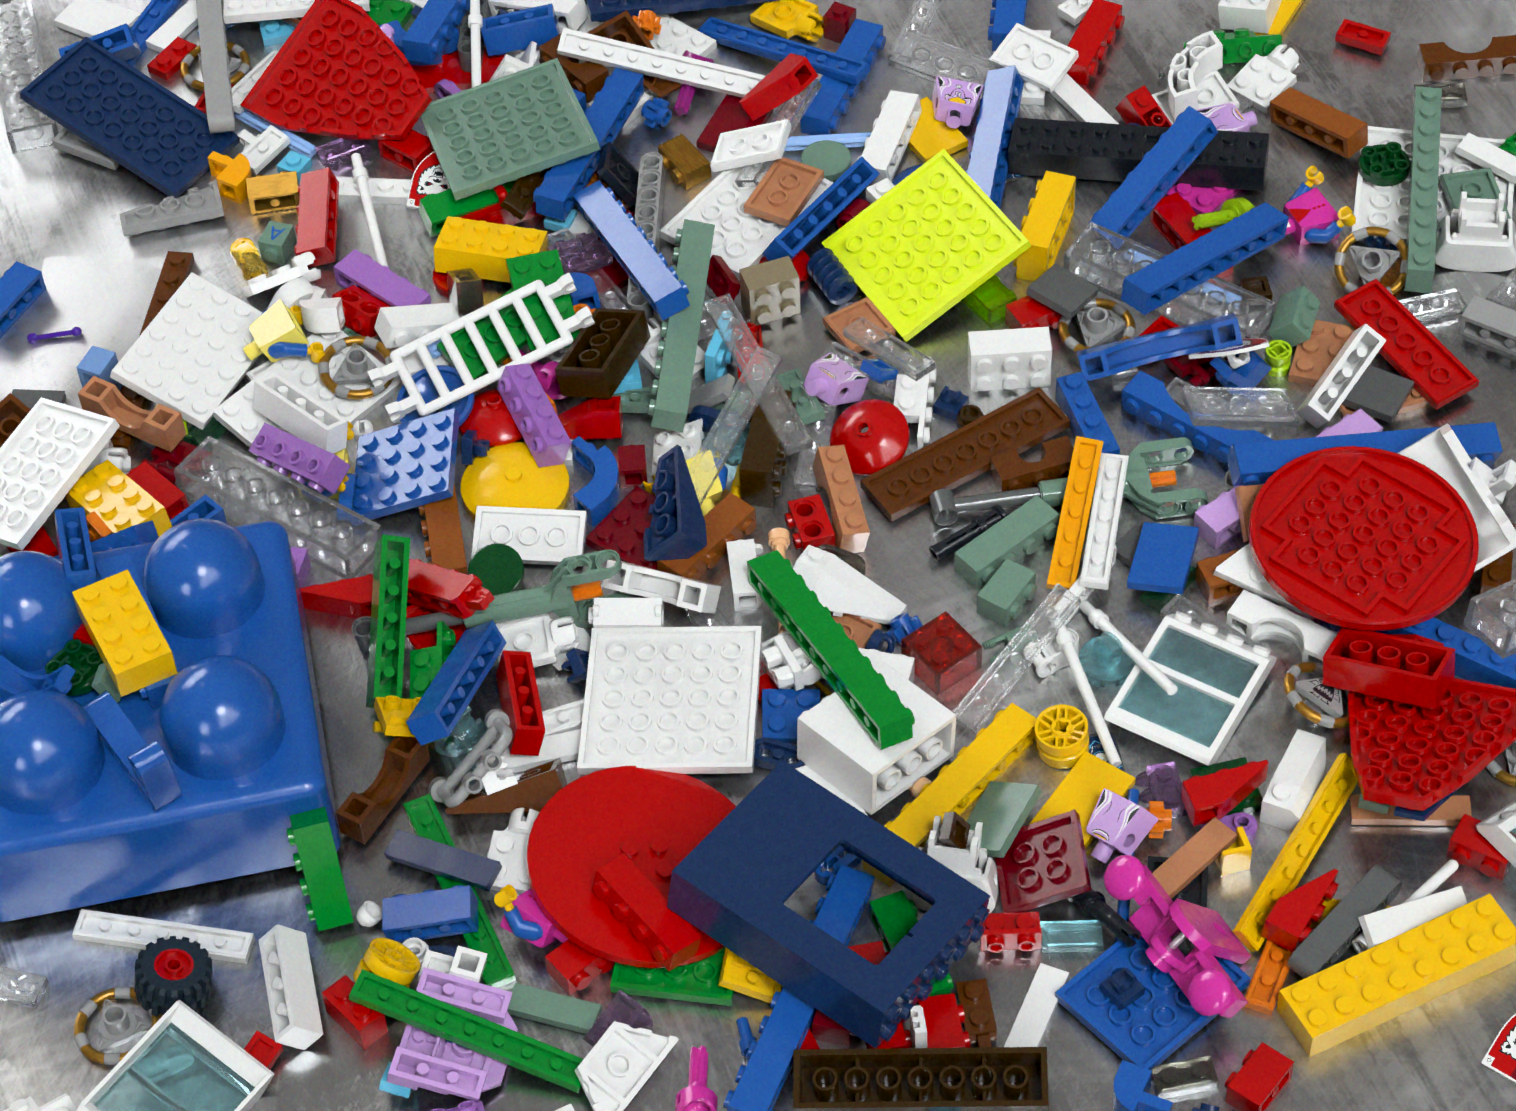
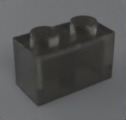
M472 268L446 271L449 302L452 303L458 314L461 313L464 316L484 306L482 280Z

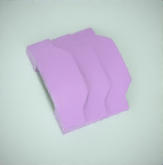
M423 968L416 991L518 1032L513 1019L508 1013L513 992ZM407 1024L400 1046L396 1048L387 1077V1082L414 1090L420 1087L444 1095L452 1094L478 1102L482 1092L501 1086L507 1064L471 1049L458 1046L456 1043L445 1042L446 1039Z

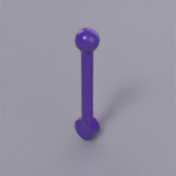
M74 327L72 330L42 335L30 333L27 336V340L30 344H35L38 340L69 335L78 337L81 335L82 330L80 327Z

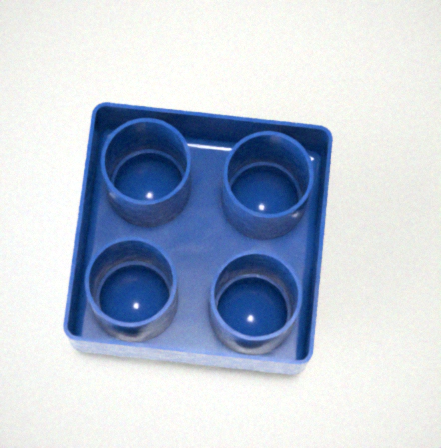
M191 519L172 526L154 542L92 553L95 565V563L129 552L165 640L172 651L179 672L167 686L161 706L152 709L148 698L142 699L139 690L121 697L117 704L147 744L156 740L169 760L182 795L157 811L153 810L103 743L94 720L82 706L99 695L95 689L78 696H67L56 691L43 689L27 690L0 703V922L295 866L293 854L298 853L297 845L290 846L286 828L292 827L289 816L321 807L326 808L336 852L338 851L341 839L303 599L288 535L281 524L274 521H263L232 527L213 519ZM17 551L0 556V654L15 666L32 674L47 675L45 671L47 662L61 651L68 641L73 639L74 633L83 623L72 594L73 591L78 589L71 581L66 579L64 565L60 559L35 551Z

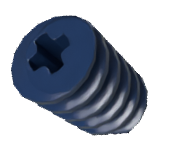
M823 248L811 256L807 264V272L829 301L835 305H841L852 299L858 288L854 284V278L849 275V272L839 262L833 251L829 248Z

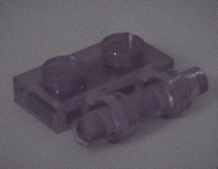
M584 232L576 235L574 239L568 241L562 239L556 241L555 245L547 247V251L558 249L564 275L573 272L586 273L613 264L612 254L604 242L598 240L595 232L589 234Z

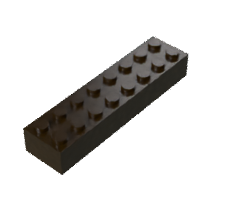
M1047 1047L794 1050L793 1111H1049Z

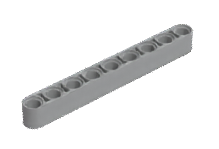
M196 0L210 134L235 131L226 29L223 18V0Z
M648 152L640 159L634 220L637 224L636 227L640 225L646 234V241L648 239L652 240L658 254L666 177L662 155L657 152ZM629 277L627 291L628 309L644 310L647 323H650L648 319L653 318L654 309Z

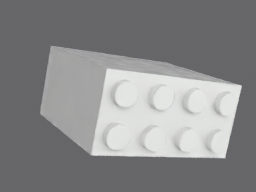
M882 660L872 667L877 673L883 675L891 691L895 690L897 692L900 702L904 707L912 711L915 723L912 725L913 738L881 750L836 692L824 697L820 703L810 710L804 711L798 717L797 759L802 760L806 766L870 815L910 788L918 779L928 775L954 756L956 714Z

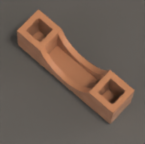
M93 376L78 392L83 410L113 418L120 425L118 430L169 452L186 435L180 412L162 404H158L152 411L141 409L128 401L116 385L96 376Z
M845 446L818 447L812 468L818 489L825 488L829 497L837 554L862 553L865 551L870 531Z

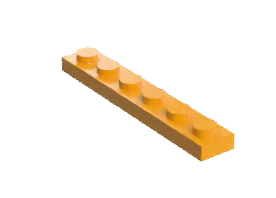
M1076 436L1046 585L1048 589L1068 592L1077 579L1103 441Z

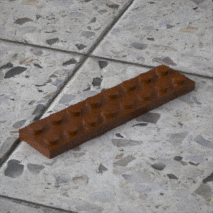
M1038 387L860 480L861 488L892 522L930 502V495L936 490H953L989 471L990 457L1017 450L1018 454H1021L1070 428L1071 420Z

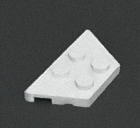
M1250 543L1216 567L1213 575L1310 619H1315V617L1290 604L1272 588L1254 560Z
M614 1021L575 1069V1073L593 1111H624L679 1039L671 1035L665 1037L651 1033L652 1030L644 1028L635 1029L628 1024Z

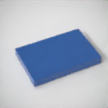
M1144 522L1127 579V589L1184 594L1199 538V527Z

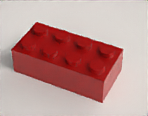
M1342 627L1323 655V685L1335 687L1339 690L1362 693L1366 696L1385 698L1394 702L1417 705L1421 708L1436 709L1455 678L1454 648L1369 630Z

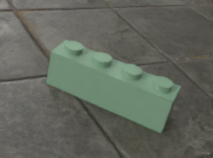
M1036 495L956 551L954 555V570L974 588L979 589L984 584H987L1007 558L1017 563L1025 555L1032 554L1046 540L1053 539L1057 535L1060 514Z

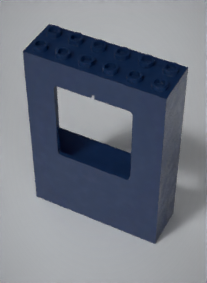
M781 761L672 870L667 908L876 1049L883 1040L889 1041L893 1037L901 1020L907 1021L910 1018V1010L919 1000L925 1001L928 998L934 983L937 980L942 982L945 979L954 961L960 962L963 959L971 942L977 943L985 931L983 922L990 912L987 908L990 895L792 766ZM839 845L932 905L908 932V936L905 935L878 965L872 964L784 905V902Z

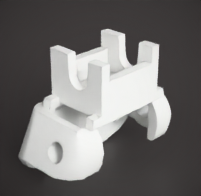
M1461 192L1459 208L1453 209L1451 216L1444 217L1436 229L1435 263L1437 265L1452 270L1469 272H1500L1516 268V227L1512 219H1507V212L1503 211L1504 194L1499 193L1498 199L1467 198V192ZM1458 218V233H1455Z
M935 816L933 830L930 832L925 847H918V849L989 894L990 899L987 908L990 910L989 913H991L995 908L999 894V880L993 858L987 857V849L981 848L983 823L977 822L975 830H969L966 849L952 848L939 841L940 827L942 826L941 816ZM978 857H979V865H978V868H976L977 861H978ZM901 886L900 891L903 890L907 899H912L917 908L928 911L932 907L931 904Z

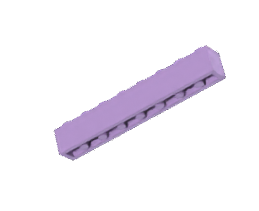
M1359 409L1353 414L1346 415L1332 427L1325 428L1316 437L1382 432L1383 427L1362 409ZM1238 486L1228 492L1221 493L1217 499L1207 505L1200 506L1195 512L1193 527H1199V536L1214 550L1242 534L1235 488Z

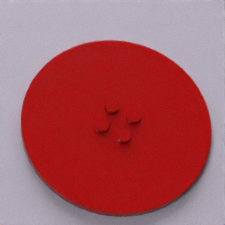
M1345 446L1326 448L1310 452L1286 463L1272 474L1261 487L1252 506L1249 521V542L1254 560L1272 588L1290 604L1317 619L1341 627L1358 630L1377 631L1405 628L1437 616L1449 608L1463 594L1471 581L1478 559L1479 539L1476 523L1471 511L1459 493L1444 478L1425 465L1394 452L1370 447Z
M620 766L595 771L582 776L563 787L549 799L534 821L526 852L527 876L534 898L553 926L566 938L586 951L606 960L624 965L665 968L662 963H658L654 959L651 951L634 937L629 927L623 921L616 918L613 910L606 902L596 896L592 888L595 872L598 868L625 854L668 900L672 870L736 805L708 784L681 773L636 768V766ZM692 925L702 936L700 946L695 956L679 966L708 958L718 953L725 946Z

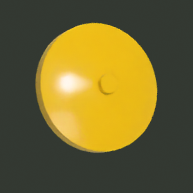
M514 442L490 448L487 451V456H477L474 459L473 465L467 466L461 479L462 502L467 513L474 520L477 506L562 510L570 494V481L565 464L538 467L525 442Z

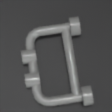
M492 709L486 714L484 722L488 730L448 779L437 777L430 782L429 793L435 801L444 802L450 808L458 806L470 793L476 794L482 790V778L489 770L495 771L500 768L502 764L501 755L508 748L513 737L512 729L509 727V717L503 710ZM499 734H501L499 740H498L497 743L493 746V748H492V749H487V748L492 744V742L496 739V737H497ZM495 756V760L492 763H487L490 757ZM481 757V762L479 763V765L474 769L473 772H469V770ZM462 780L461 787L454 793L455 787ZM471 780H476L475 785L468 786Z

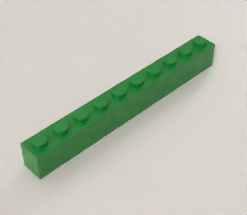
M778 550L748 560L749 584L878 747L883 750L913 738L912 725L915 723L912 711L904 707L900 702L897 692L895 690L891 691L883 675L874 670L870 659L861 654L856 642L848 638L843 626L835 622L830 610L826 606H822L816 593L813 590L810 591L803 577L800 574L797 575L793 570L790 561L784 559Z

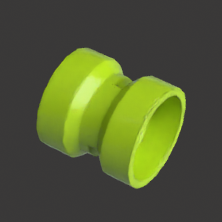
M1273 340L1269 342V347L1265 348L1264 361L1272 368L1267 373L1269 376L1283 377L1290 371L1292 347L1286 341Z

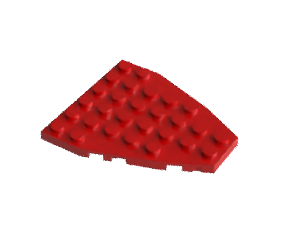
M315 0L240 106L245 111L281 130L351 140H404L432 99L405 55L361 6L349 0Z
M1454 678L1436 709L1421 708L1417 705L1394 702L1376 696H1366L1353 691L1348 693L1351 760L1363 800L1404 807L1409 810L1424 811L1469 782L1516 741V689Z

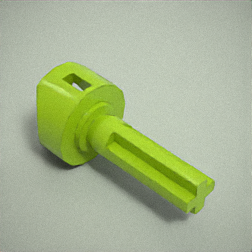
M1243 197L1228 199L1223 203L1221 211L1194 216L1192 218V222L1195 223L1194 229L1200 230L1222 226L1235 217H1239L1255 208V206Z

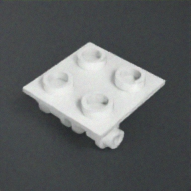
M702 418L686 423L683 433L672 430L655 433L652 476L656 475L659 458L676 445L682 447L685 460L703 454L702 440L704 439V432L702 431Z

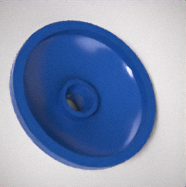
M437 365L450 392L464 385L456 368ZM426 368L412 375L425 404L440 397ZM404 384L398 393L396 402L409 397ZM473 392L441 408L443 409L442 411L455 408L460 414V427L473 409L475 393ZM417 410L406 414L400 422L405 423L422 418L423 416H420ZM437 410V411H435V412H433V413H431V414H429V415L439 413V412H438L439 410Z

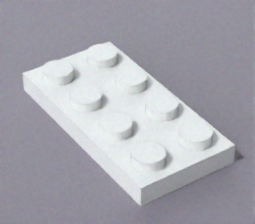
M477 506L471 558L482 547L499 543L508 545L516 550L523 564L558 565L564 558L584 554L587 512L579 510Z

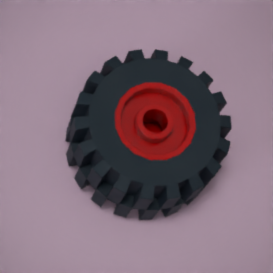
M170 936V939L167 940L161 937L157 939V943L150 942L146 945V950L139 952L138 959L135 962L134 992H136L137 1001L142 1002V1008L145 1011L152 1009L151 1014L158 1017L159 1014L164 1015L178 1000H181L195 1012L196 1008L202 1009L205 1006V1001H208L211 995L213 968L212 959L208 957L209 952L205 948L200 949V943L197 941L191 943L187 937L176 939V936Z

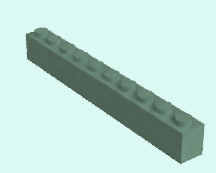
M1416 86L1414 97L1407 222L1408 254L1404 291L1431 293L1435 273L1442 88Z
M684 219L683 228H677L675 244H679V247H674L672 262H675L676 266H671L679 278L678 281L683 280L689 290V294L686 296L690 306L667 318V322H662L660 337L665 339L664 341H659L657 356L662 358L661 360H656L654 375L659 377L658 380L653 379L651 395H654L655 399H650L647 414L652 415L651 427L683 433L688 412L715 225Z

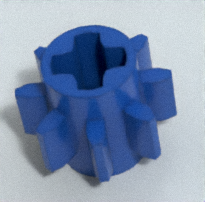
M654 97L653 101H646L641 110V116L646 118L644 124L653 129H659L660 126L665 127L672 117V110L667 108L670 103Z
M904 612L889 621L891 628L886 633L894 639V643L898 642L902 647H906L921 638L919 631H921L923 625L917 615L911 617L907 612Z

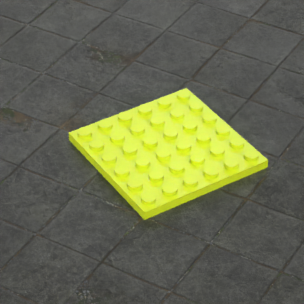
M942 149L821 242L824 248H829L833 251L839 262L847 269L849 275L854 278V283L872 301L905 342L917 335L1031 247L1028 239L945 149Z

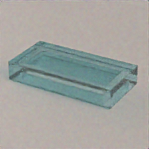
M1098 920L1040 921V928H1042V953L1103 951L1102 923Z

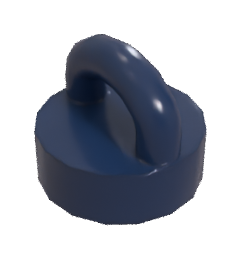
M875 629L865 649L880 651L884 641H886L888 647L885 652L892 654L895 647L894 639L886 632Z

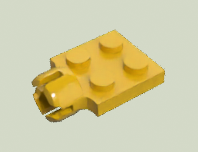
M806 0L765 2L750 14L751 23L786 39L798 35L806 41L817 42L818 38L821 39L824 35L823 16L819 14L818 6Z

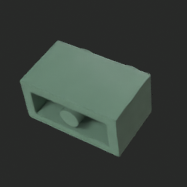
M1304 285L1281 295L1268 334L1274 340L1286 341L1291 347L1309 340L1320 301Z
M1007 558L978 593L977 613L1006 627L1012 618L1016 619L1019 616L1024 603L1034 597L1037 591V585H1035L1036 572Z

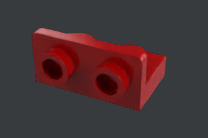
M1039 911L989 913L983 922L985 931L980 938V951H990L993 953L1002 952L1003 950L1031 951L1041 949L1042 928H1040Z

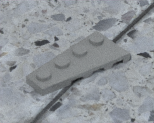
M217 180L208 182L209 187L198 190L197 187L188 189L187 195L174 198L171 195L163 198L159 205L154 206L149 203L121 213L120 220L124 236L139 235L143 232L164 230L167 227L188 225L192 222L206 219L213 220L224 216Z

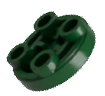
M1389 142L1387 144L1363 147L1359 157L1358 170L1360 175L1371 184L1394 186L1400 184L1408 177L1411 162L1408 155L1401 150L1399 143Z
M495 543L482 547L473 555L468 566V575L474 574L482 581V587L489 590L492 595L520 590L525 569L523 561L516 550L508 545Z
M72 639L47 662L45 671L47 674H50L65 664L76 670L70 680L73 685L66 695L78 696L94 690L91 685L98 666L103 661L95 646L82 643L78 639Z

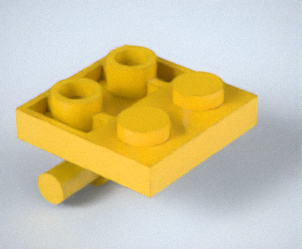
M393 695L376 697L374 709L379 721L373 722V732L384 733L386 736L415 737L410 732L406 721L422 697L414 699H404Z
M725 949L718 986L771 1004L775 992H781L782 985L729 949Z

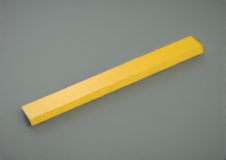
M1347 753L1337 756L1232 931L1250 952H1256L1260 949L1265 940L1261 936L1265 920L1277 900L1295 890L1358 783L1352 760Z

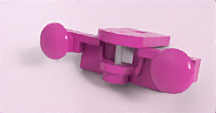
M1121 855L1113 859L1107 866L1104 874L1106 890L1117 900L1124 901L1134 898L1137 904L1141 906L1129 919L1150 946L1146 950V955L1150 961L1161 971L1169 972L1196 1012L1204 1016L1219 1014L1223 1017L1232 1018L1248 1001L1214 956L1244 964L1251 957L1249 952L1218 911L1178 898L1173 902L1149 868L1134 856ZM1181 930V933L1174 940H1172V938ZM1188 938L1196 947L1185 957L1178 946Z

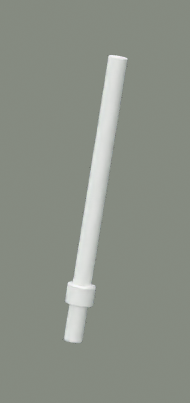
M470 0V15L468 16V27L471 28L472 88L481 85L480 28L483 27V16L480 15V0Z
M354 153L351 155L354 168L352 174L354 182L358 184L376 261L382 266L388 267L368 186V172L363 166L361 155Z
M1083 601L1080 604L1079 608L1088 616L1089 622L1096 629H1101L1168 695H1174L1177 692V686L1109 622V617L1102 610L1096 609L1088 601Z
M1054 614L1050 617V620L1057 634L1055 639L1058 647L1064 651L1109 764L1117 767L1122 762L1074 648L1075 640L1070 631H1067L1061 614Z

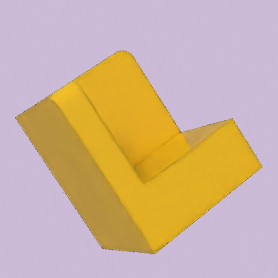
M1243 826L1236 827L1237 841L1227 850L1222 851L1221 855L1215 859L1221 876L1250 869L1252 847Z

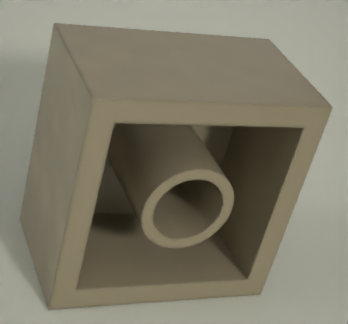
M789 256L739 269L741 306L749 323L760 325L801 313L799 276Z

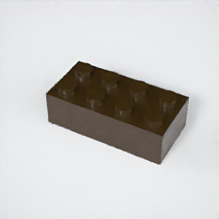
M595 309L592 313L595 324L582 328L555 368L562 396L611 399L651 337L644 310Z
M764 387L759 389L739 467L741 499L751 506L774 508L776 498H781L783 482L780 480L781 477H786L788 462L785 460L786 456L791 457L793 447L791 436H796L798 426L797 420H793L796 416L797 403L792 400V391Z

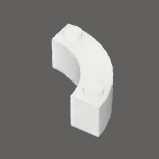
M1212 30L1186 43V48L1181 53H1176L1170 63L1168 104L1174 120L1188 106L1198 110L1197 85L1210 72L1223 68V45Z

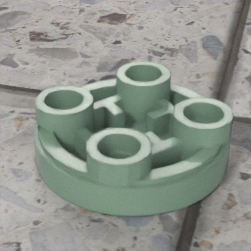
M822 140L808 145L803 150L801 163L824 170V178L834 181L851 167V153L846 146L839 142Z

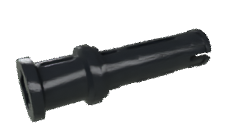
M995 504L992 506L991 511L982 516L976 515L971 520V524L930 546L929 552L936 562H940L942 559L958 551L1007 516L1006 512L1000 505Z
M1090 890L1066 898L1070 902H1076L1081 907L1084 915L1094 916L1127 947H1132L1136 944L1129 935L1140 940L1141 932L1107 905L1105 897L1101 892Z

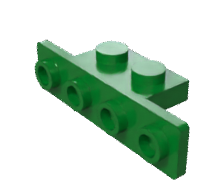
M1248 28L1234 29L1233 33H1225L1224 30H1213L1223 45V64L1249 62L1256 54L1263 57L1268 56L1275 47L1282 44V36L1280 34L1256 36ZM1188 42L1183 43V50L1186 48V43Z
M444 621L437 622V646L410 651V699L424 695L453 650V646L456 645L455 633Z

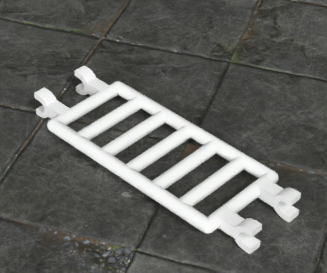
M570 273L561 276L556 282L545 286L541 280H536L393 350L390 353L392 363L367 372L375 389L383 386L388 380L398 375L400 376L409 397L385 406L392 422L395 423L401 420L406 414L417 410L420 416H427L498 381L503 374L505 366L532 364L572 344V332L580 328H587L595 324L588 306L563 320L553 299L562 294H570L577 290ZM537 292L560 335V338L548 344L545 343L522 300ZM511 304L515 307L536 347V350L524 356L521 355L499 313V310ZM487 316L490 317L512 359V362L500 368L497 367L474 323ZM464 327L488 371L487 374L475 380L450 335ZM440 339L464 383L463 386L451 392L426 347ZM416 351L440 395L439 398L425 404L402 359Z

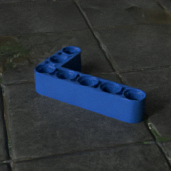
M108 691L82 705L94 720L103 743L154 811L182 795L169 760L156 740L148 744Z

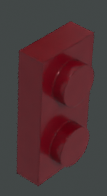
M712 255L709 263L707 284L722 305L731 306L740 291V281L721 256Z

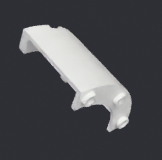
M1448 423L1397 453L1411 458L1436 472L1459 493L1467 504L1476 523L1479 539L1478 559L1474 572L1516 548L1515 528L1497 503L1477 469L1470 470L1467 464L1472 461Z

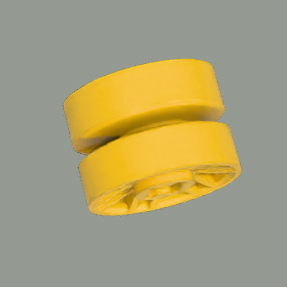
M1065 704L1048 707L1038 715L1035 721V738L1039 758L1046 765L1053 768L1068 769L1074 767L1085 751L1089 752L1090 748L1086 716L1076 707Z
M375 938L371 941L363 958L357 965L353 978L356 982L362 969L409 988L410 983L413 982L420 969V961L403 944L388 938Z

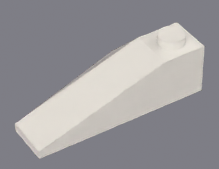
M808 545L796 560L793 570L797 575L800 574L803 577L809 590H813L816 593L822 606H826L830 611H833V616L842 617L843 613L858 615L861 619H869L876 623L890 625L889 621L906 611V604L832 553Z
M1297 729L1262 800L1260 822L1290 832L1294 830L1326 776V738Z

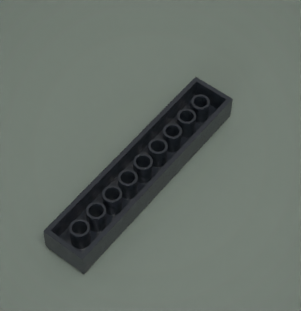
M1015 118L1008 149L1009 174L1044 177L1046 171L1075 176L1076 179L1124 182L1128 173L1138 166L1143 156L1155 146L1160 136L1170 127ZM1217 130L1216 136L1174 184L1183 183L1197 187L1264 191L1269 151V133Z

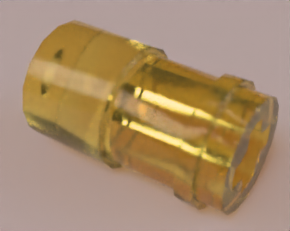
M240 238L232 243L230 254L236 265L241 269L242 276L246 281L262 274L268 275L267 266L260 258V253L251 239Z

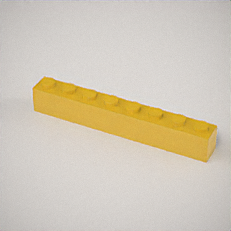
M1011 703L1005 710H1000L995 715L993 722L987 728H982L977 733L975 740L968 747L964 746L950 765L943 766L938 777L931 784L927 783L924 785L919 796L912 803H906L900 815L894 821L887 822L884 827L916 848L925 847L930 832L933 830L935 816H941V825L945 812H956L961 817L983 794L989 782L996 781L1036 741L1035 721L1037 718L1014 703ZM863 861V869L889 887L895 883L894 880Z

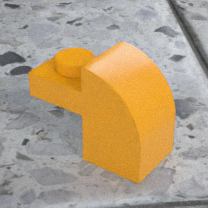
M213 151L207 158L211 175L217 177L220 196L241 204L248 197L246 178L253 177L249 160L241 153L232 159L227 155Z

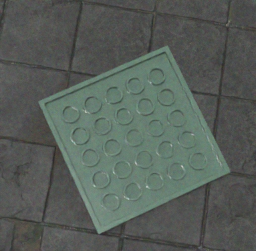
M558 58L430 102L420 116L455 201L600 150L598 140Z

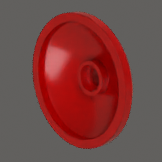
M498 389L487 390L475 395L473 409L466 421L459 427L462 436L466 430H477V440H490V446L510 444L523 438Z
M877 399L860 401L848 407L837 418L831 430L830 446L844 445L852 473L858 476H869L903 457L910 439L909 425L903 413L895 405L887 401ZM868 427L867 432L861 433L862 429Z

